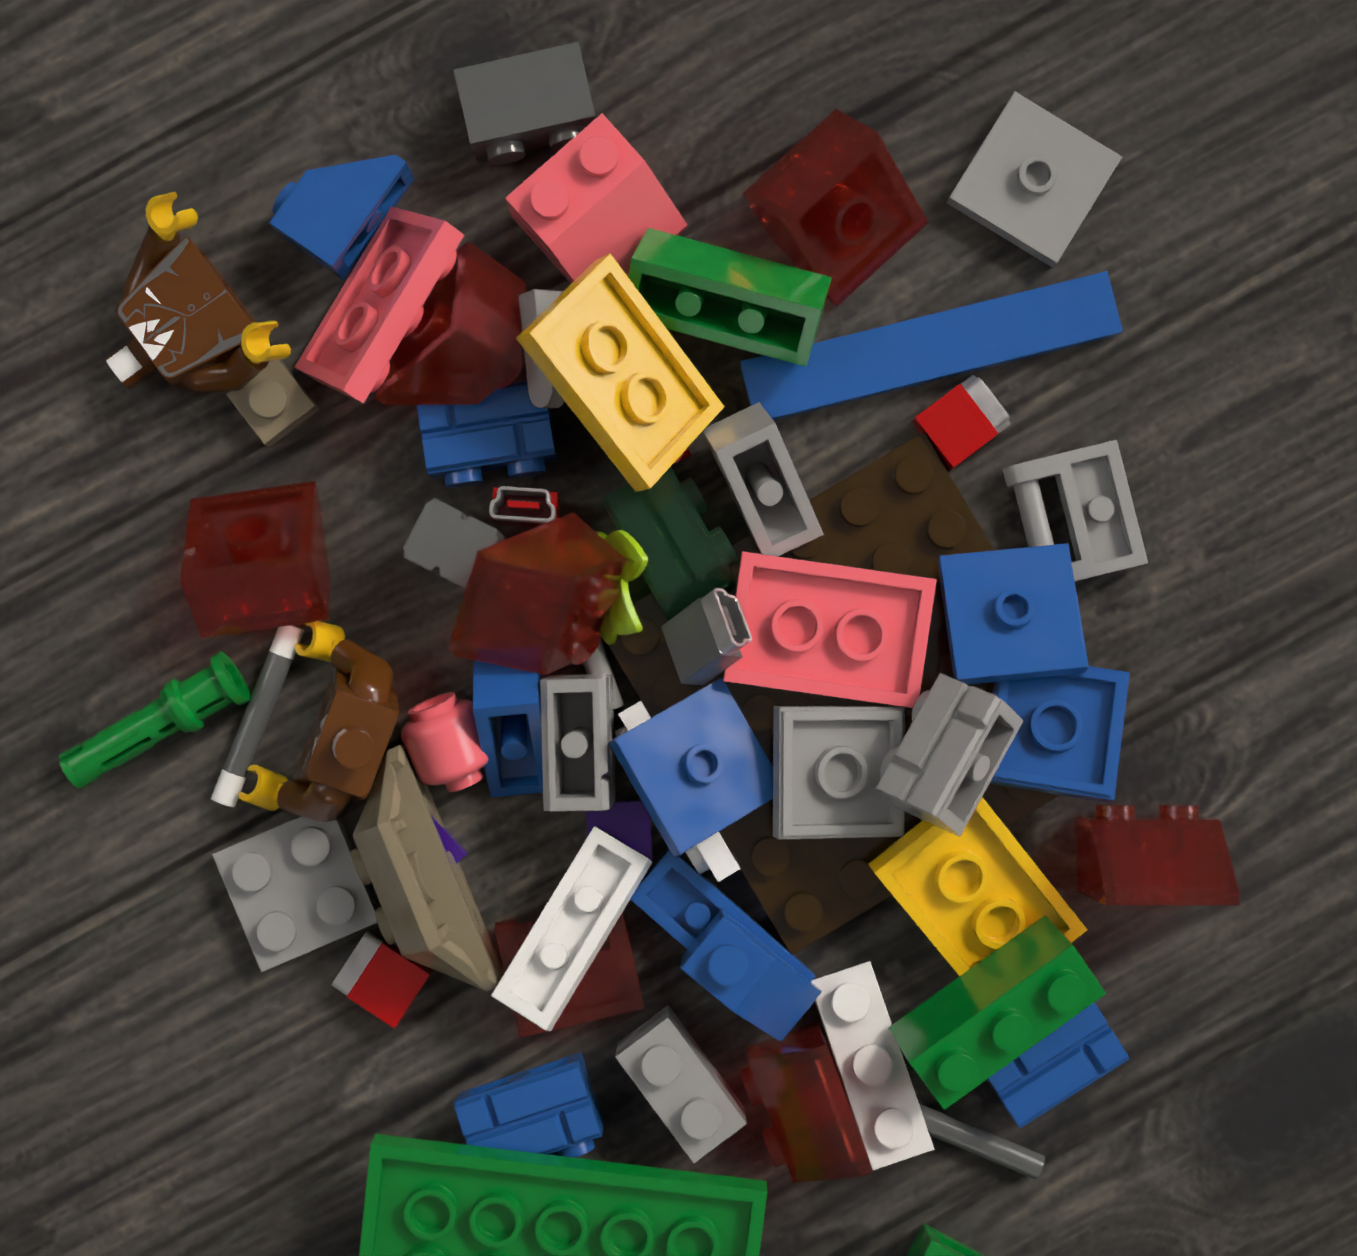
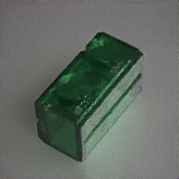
M670 466L651 489L635 492L628 483L604 496L602 503L615 528L629 533L647 555L648 563L641 574L668 621L699 597H705L715 588L724 589L727 593L734 589L736 582L729 565L738 560L737 555L720 526L711 531H708L700 515L709 511L691 477L679 482Z

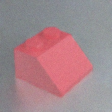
M603 113L505 198L512 218L571 284L596 259L607 254L613 256L628 276L631 258L647 228L677 236L688 228L687 223L645 160Z

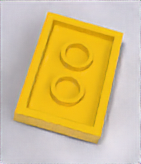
M611 254L596 259L516 338L635 492L651 489L724 408V405Z
M983 797L979 801L961 836L958 837L935 826L931 822L922 820L868 864L959 976L1044 915L1051 920L1071 943L1087 931V928Z

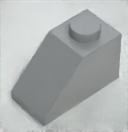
M760 402L703 430L723 478L761 554L778 557L824 535L776 423Z

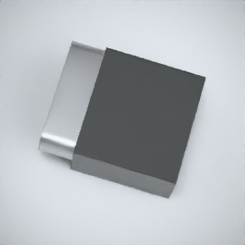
M715 588L703 598L699 597L661 626L681 684L705 685L741 659L740 649L752 641V635L738 599L720 588Z

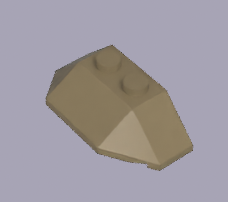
M399 745L387 751L352 835L357 845V848L351 850L353 865L364 885L373 884L382 906L375 910L377 923L384 939L389 945L397 943L401 955L405 958L482 990L490 991L497 987L505 972L460 863L456 864L451 852H446L431 816L442 827L444 825L428 786L418 779L405 746Z

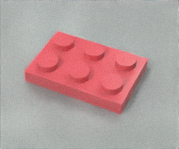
M391 206L294 368L313 380L364 404L368 395L376 391L385 381L390 370L389 360L401 340L410 335L420 323L423 316L422 305L436 282L444 279L453 268L457 257L456 249L464 234L445 220Z
M741 552L735 597L740 603L752 635V641L740 649L742 658L724 670L723 681L913 708L917 698L920 696L937 579Z

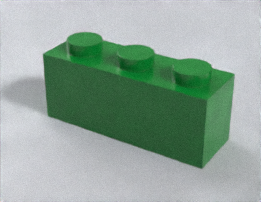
M647 228L634 252L628 273V278L666 329L805 367L807 366L817 336L832 277L652 228Z
M1044 915L888 1027L908 1062L945 1110L1100 999L1106 992L1073 944Z

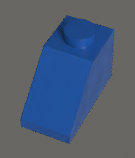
M397 155L306 170L298 183L292 181L281 190L272 207V213L275 215L269 223L284 240L344 280L365 251L390 207H396L415 178L407 162Z
M538 648L474 654L473 713L481 751L488 757V762L484 767L491 798L543 793L540 680L543 678Z
M723 908L719 910L681 956V969L731 1011L780 1042L822 993L821 989Z

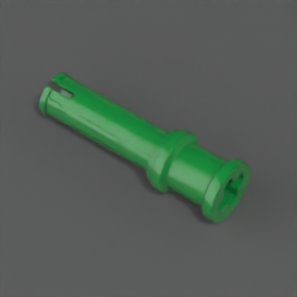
M220 651L210 658L211 665L183 681L174 678L165 683L164 688L160 690V697L153 700L150 704L127 715L83 743H79L59 754L61 759L59 763L65 776L76 788L82 789L101 775L115 767L117 768L181 730L185 733H195L204 727V719L232 703L240 706L251 699L250 692L237 666L225 653Z

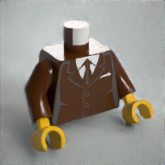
M176 192L152 197L146 206V218L149 227L122 289L123 300L115 310L134 338L108 356L106 361L115 375L129 389L158 369L168 383L181 391L186 389L195 393L239 391L263 371L269 361L288 358L291 354V348L289 344L273 345L269 340L271 331L279 326L278 322L256 323L205 252L188 236L180 240L179 231L193 228L197 224L198 215L196 211L190 208L179 211L174 216L172 204L177 198Z
M306 619L304 624L310 626L313 631L311 644L296 643L295 651L300 656L331 662L335 669L293 780H288L284 775L259 765H251L247 771L258 775L257 785L250 794L239 792L238 797L242 801L269 811H275L279 808L312 820L327 822L337 819L350 800H366L399 715V704L396 688L392 687L394 674L391 666L384 659L357 643L345 639L344 630L340 626Z

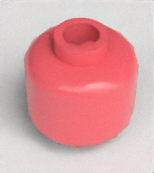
M448 692L427 699L408 711L410 720L401 730V739L418 779L426 785L445 784L448 792H456L474 785L483 778L480 769L487 764L488 757L481 751L473 713V701L457 699L454 692Z

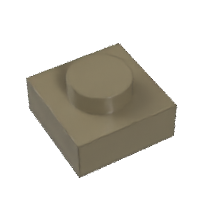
M282 360L269 361L267 367L243 389L230 391L226 394L261 441L268 447L274 445L319 410Z

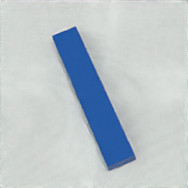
M1108 271L817 342L813 345L806 367L765 355L740 361L739 366L749 406L760 402L775 421L1116 337L1123 330Z

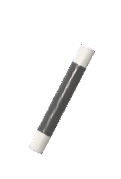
M282 621L280 622L211 796L213 801L229 807L236 806L239 798L238 793L241 792L249 773L247 769L253 763L296 654L295 644L300 643L305 630Z

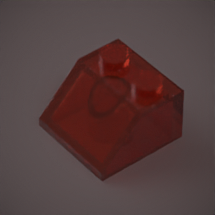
M837 109L829 114L743 193L744 198L770 238L798 268L832 277L827 299L835 306L842 303L929 223L879 133Z
M469 241L465 242L456 250L457 257L451 271L444 279L436 282L422 305L423 316L420 323L410 335L401 340L389 360V373L383 384L376 390L375 399L385 405H478L496 389L508 387L516 379L523 365V357L521 356L522 346L516 338L522 333L519 295L526 293V282Z
M315 481L191 499L180 584L201 638L228 634L236 635L249 631L303 625L305 623L328 620L330 572L319 493Z
M574 512L477 551L448 649L456 657L548 675L571 663L577 665L584 662L595 652L600 643L601 637L599 632L607 610L617 598L618 588L616 586L627 559Z
M1095 804V816H1076L1077 892L1104 905H1240V891L1221 821L1206 816H1199V805L1159 804V816H1135V805Z
M817 1021L791 1030L781 1042L772 1037L746 1047L750 1066L739 1070L752 1107L764 1103L772 1126L763 1129L762 1134L775 1168L787 1164L793 1183L854 1178L873 1173L830 1051Z

